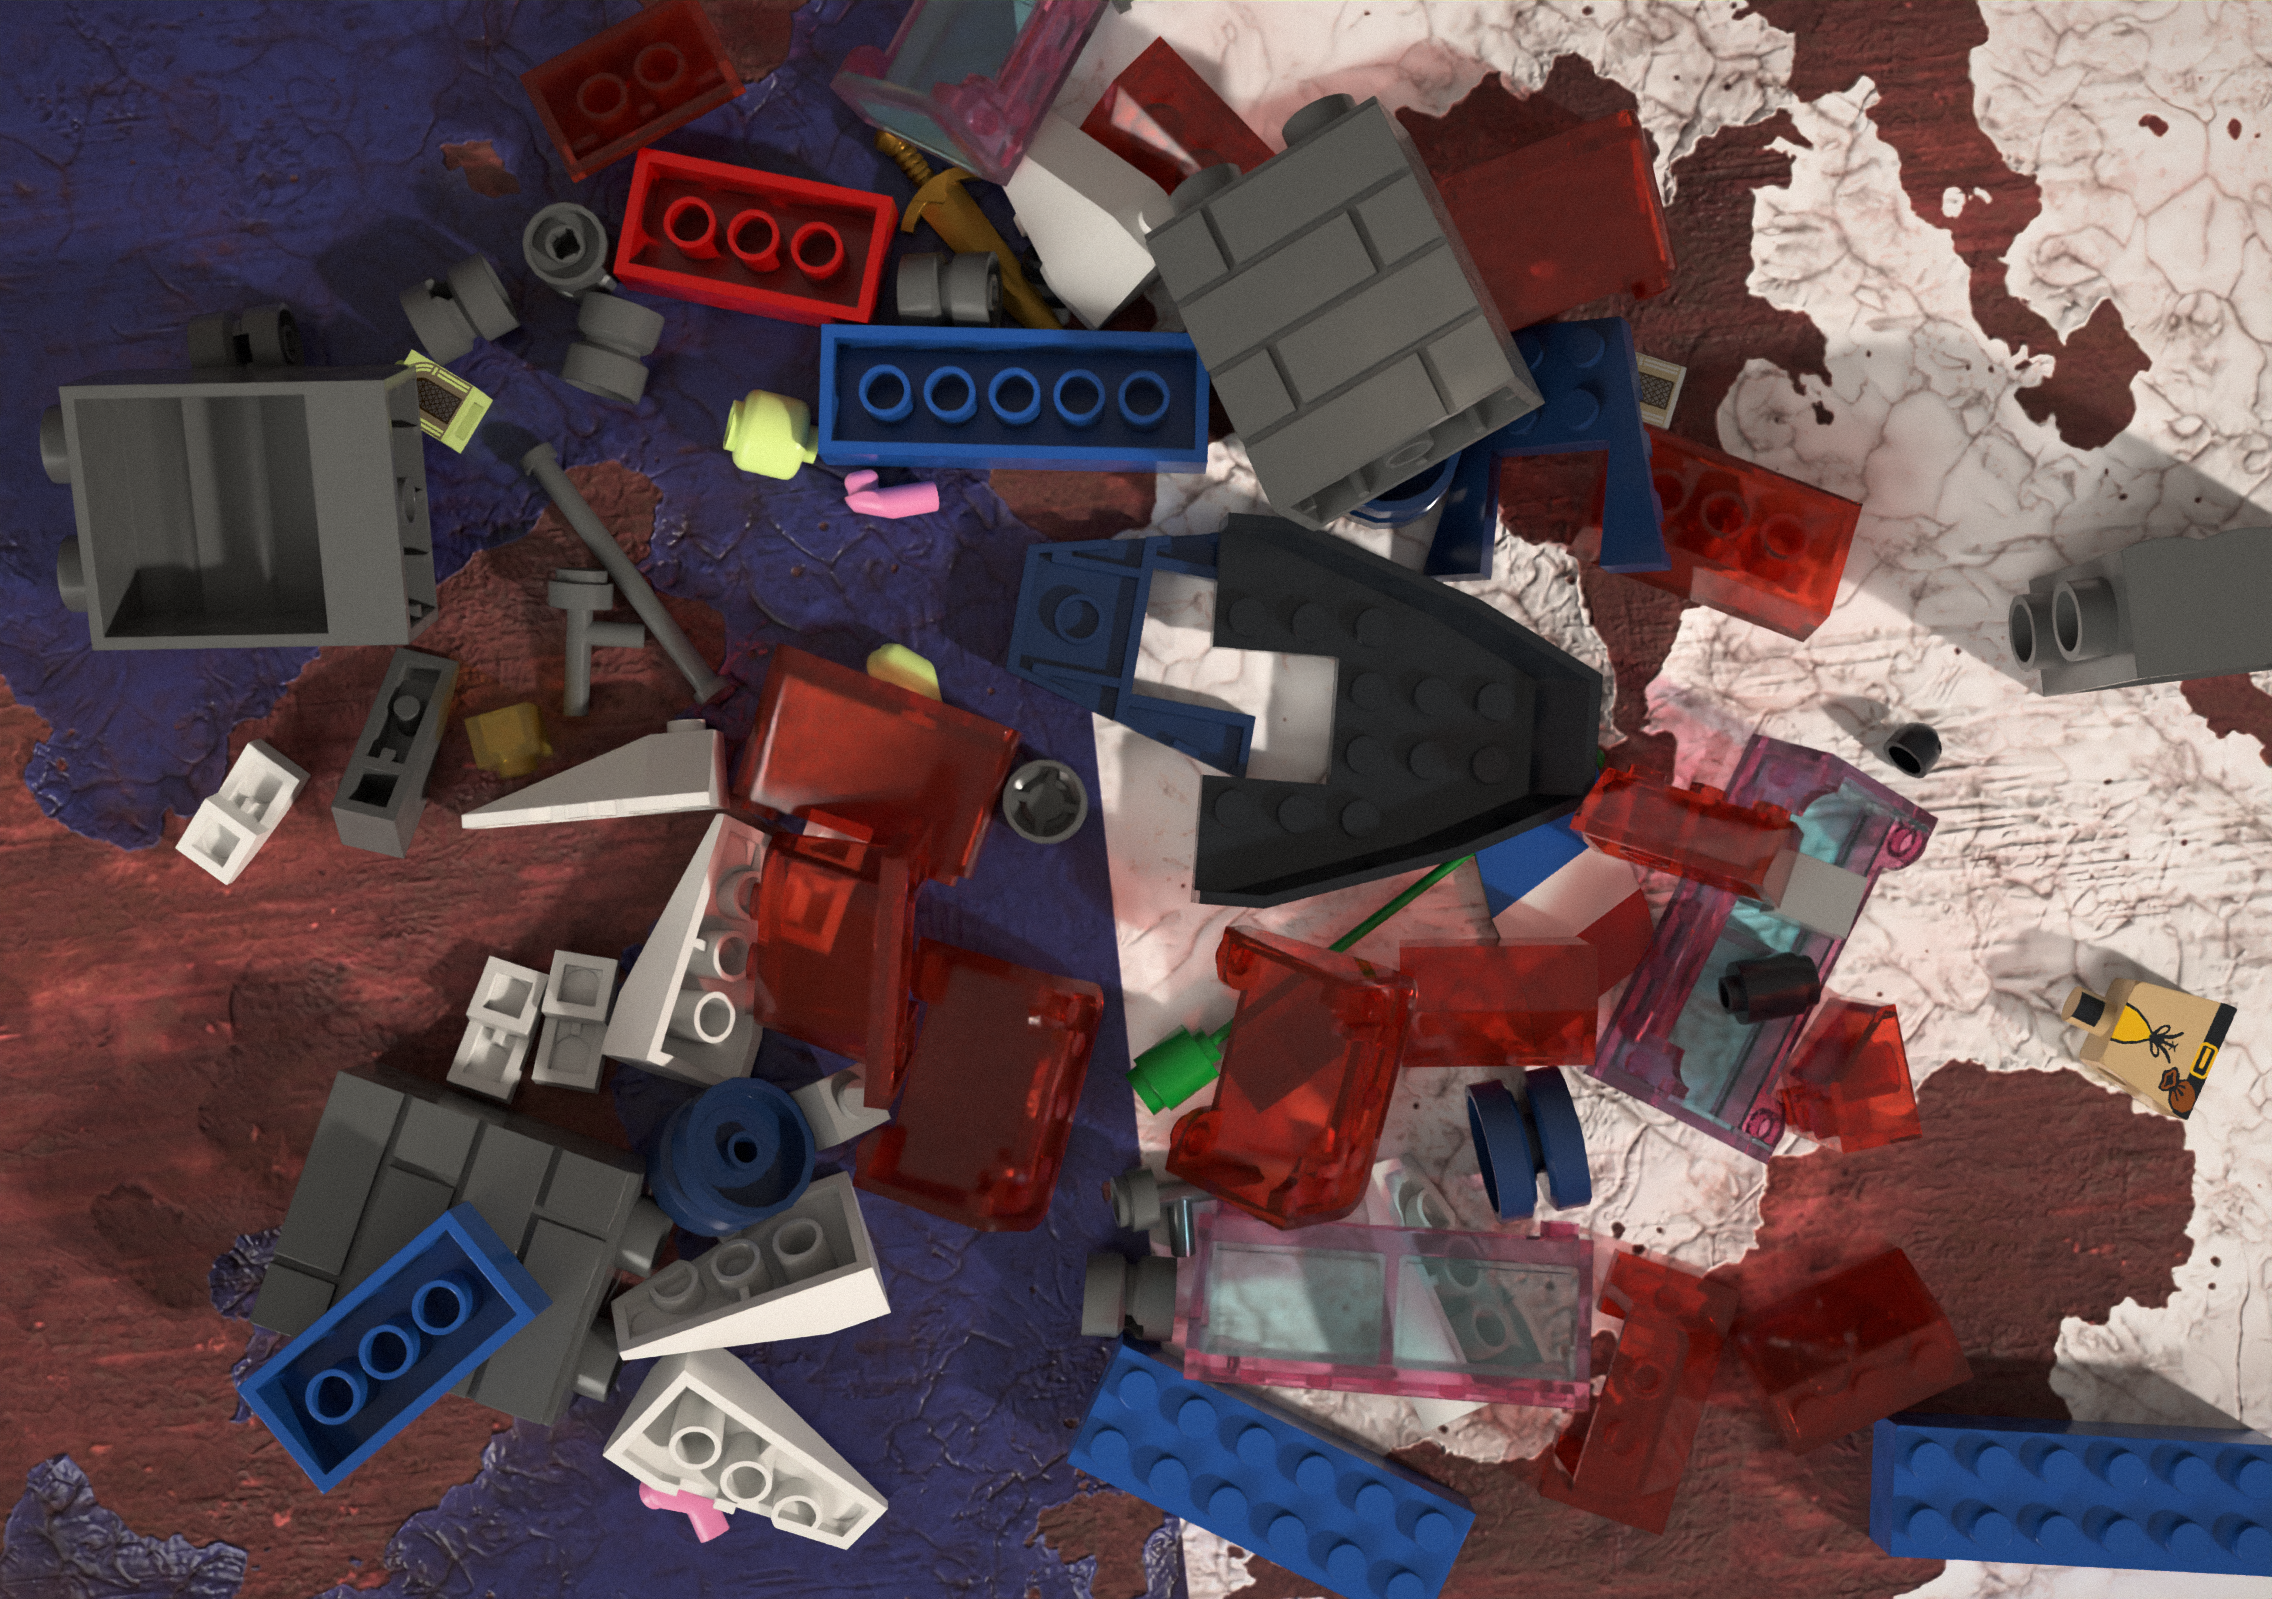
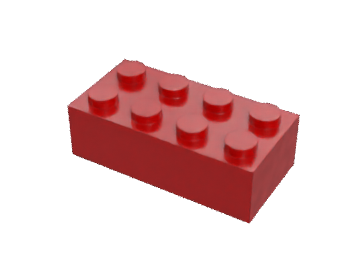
M639 146L613 273L627 290L821 328V324L878 325L900 215L894 198L891 196Z

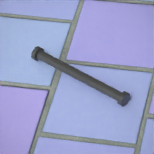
M550 442L540 444L529 451L519 461V466L527 476L535 475L604 569L608 570L610 577L697 691L693 698L701 708L705 707L722 696L732 686L725 675L717 677L555 461L558 453Z

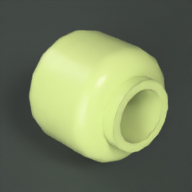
M754 389L747 394L743 402L733 401L726 426L723 449L732 451L733 461L741 470L789 480L798 472L802 462L814 463L818 451L819 426L810 424V407L801 399Z

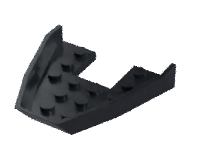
M1228 512L1219 522L1210 649L1335 659L1326 784L1200 775L1190 903L1265 909L1461 859L1594 804L1603 680L1601 673L1481 599L1320 529L1313 532L1285 517Z

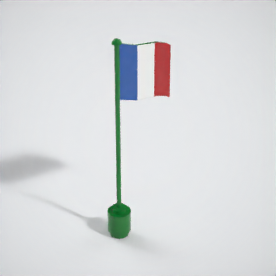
M1598 748L1594 804L1464 858L1440 864L1209 1036L1205 1034L1201 1027L1189 1033L1181 1024L1133 1059L1136 1066L1125 1073L1124 1076L1151 1113L1155 1116L1166 1107L1173 1111L1220 1076L1213 1066L1214 1063L1222 1058L1216 1048L1218 1044L1472 856L1475 857L1490 920L1525 994L1533 1027L1534 1044L1539 1043L1657 954L1656 935L1648 904L1613 829L1598 770L1605 764L1604 752Z

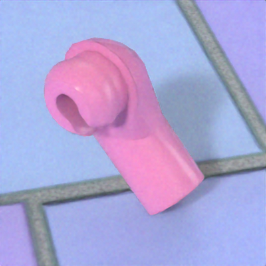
M869 469L850 473L844 481L849 495L845 497V501L856 513L896 519L935 512L939 509L938 491L933 480L879 489L878 474Z
M641 1481L639 1495L644 1505L651 1509L662 1508L687 1513L701 1543L716 1538L730 1528L723 1512L713 1508L714 1500L680 1489L676 1496L656 1491Z

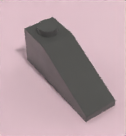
M397 647L331 805L343 845L402 859L405 858L426 805L460 670L459 661Z

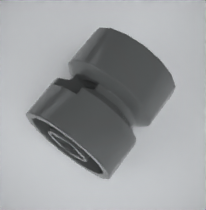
M568 202L548 205L537 212L525 228L522 243L525 260L533 272L552 292L565 301L581 304L584 293L588 291L610 295L620 282L613 273L619 245L596 215L583 206Z
M480 251L447 268V279L442 282L430 276L399 293L401 304L412 327L430 356L441 367L471 352L476 337L479 336L490 342L521 325L509 295L494 269Z
M995 251L956 253L951 264H949L942 252H907L902 255L897 275V303L901 326L950 327L952 324L954 327L969 328L1001 327L1004 300L1003 278L999 258Z
M585 292L576 319L578 322L576 329L584 337V341L568 345L558 378L568 385L594 395L626 404L639 405L649 374L648 368L640 360V357L651 354L654 348L657 347L665 319L660 314L633 302L598 292Z
M284 302L248 307L243 311L241 318H238L230 310L193 315L189 319L187 344L192 369L305 366L299 328L292 311Z
M1036 760L1022 765L1010 777L1003 793V810L1009 825L1021 837L1037 844H1056L1069 839L1081 828L1088 812V796L1082 780L1070 767L1055 760Z
M1087 1251L1081 1335L1117 1338L1124 1328L1131 1329L1136 1339L1172 1342L1177 1257L1141 1255L1135 1264H1128L1123 1253Z

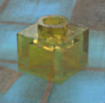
M524 702L464 719L477 768L492 772L498 770L501 779L513 778L537 771L539 768L536 759L554 755L541 706Z

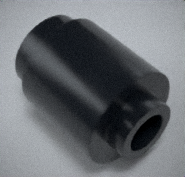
M1788 951L1729 962L1726 968V976L1720 977L1718 980V994L1724 1012L1727 1015L1734 1014L1736 1020L1741 1025H1748L1804 1014L1807 1007L1819 1004L1821 986L1816 966L1811 957L1808 955L1796 956L1793 952Z

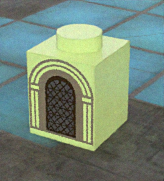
M411 350L405 361L399 360L395 364L416 365L421 430L461 454L493 400L475 386L416 351Z

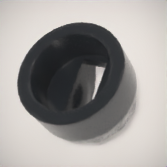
M1919 722L1908 723L1899 728L1883 746L1884 753L1889 761L1901 772L1914 778H1924L1935 766L1942 754V746L1937 731L1930 725Z

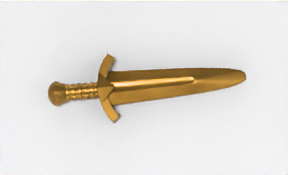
M893 120L881 125L873 138L875 149L894 159L896 165L901 167L900 170L907 174L906 177L909 181H912L913 186L918 188V192L911 200L903 217L901 232L906 235L916 236L917 227L921 217H923L955 254L966 251H995L998 255L1002 271L1003 307L1025 329L1064 330L1053 310L1046 306L1025 282L1021 273L1020 262L963 187L962 183L981 181L980 164L957 166L935 175V171L931 167L929 168L927 161L923 160L922 155L917 153V149L914 146H911L905 125L902 122Z

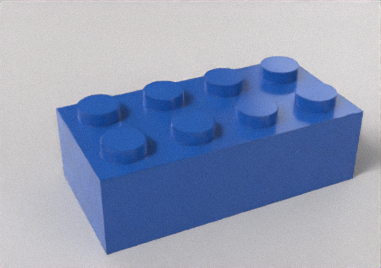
M468 1200L447 1210L239 1385L236 1390L324 1495L353 1473L554 1302Z

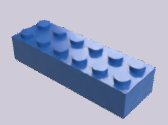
M821 324L818 454L826 465L1206 474L1208 463L1210 374L1206 371L1189 333Z
M1124 1331L1070 1441L1067 1452V1464L1348 1599H1437L1477 1515L1467 1496L1143 1340L1136 1339Z
M1875 1410L1869 1538L1890 1557L2272 1577V1438L2256 1430Z

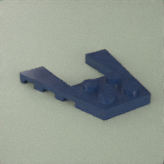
M1621 316L1508 328L1545 404L1462 450L1423 569V575L1442 583L1491 580L1502 458L1609 449L1599 567L1610 574L1672 570L1671 555L1665 551L1661 522L1665 521L1660 493L1654 489L1649 460L1650 457H1653L1650 435L1644 430L1639 400H1643L1630 324Z
M1219 532L1186 536H1149L1139 539H1102L1028 544L1004 672L1229 776L1245 778L1256 716L1131 693L1153 571L1215 582Z

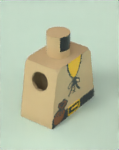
M2115 978L2111 982L2105 997L2081 986L2075 987L2065 1001L2061 1018L2063 1021L2089 1032L2079 1054V1059L2153 1111L2165 1116L2188 1121L2238 1009L2225 1003L2143 981Z

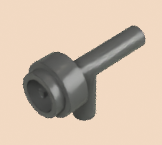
M556 567L555 579L549 580L548 606L567 609L564 715H589L592 646L644 648V623L593 621V610L613 609L614 583L607 582L608 570Z
M1149 1165L1123 1168L1121 1175L1113 1176L1110 1179L1112 1207L1117 1226L1119 1228L1130 1227L1132 1232L1158 1229L1160 1226V1208L1167 1207L1171 1255L1181 1258L1189 1257L1196 1253L1192 1203L1261 1193L1262 1190L1261 1177L1257 1167L1156 1183L1151 1167Z

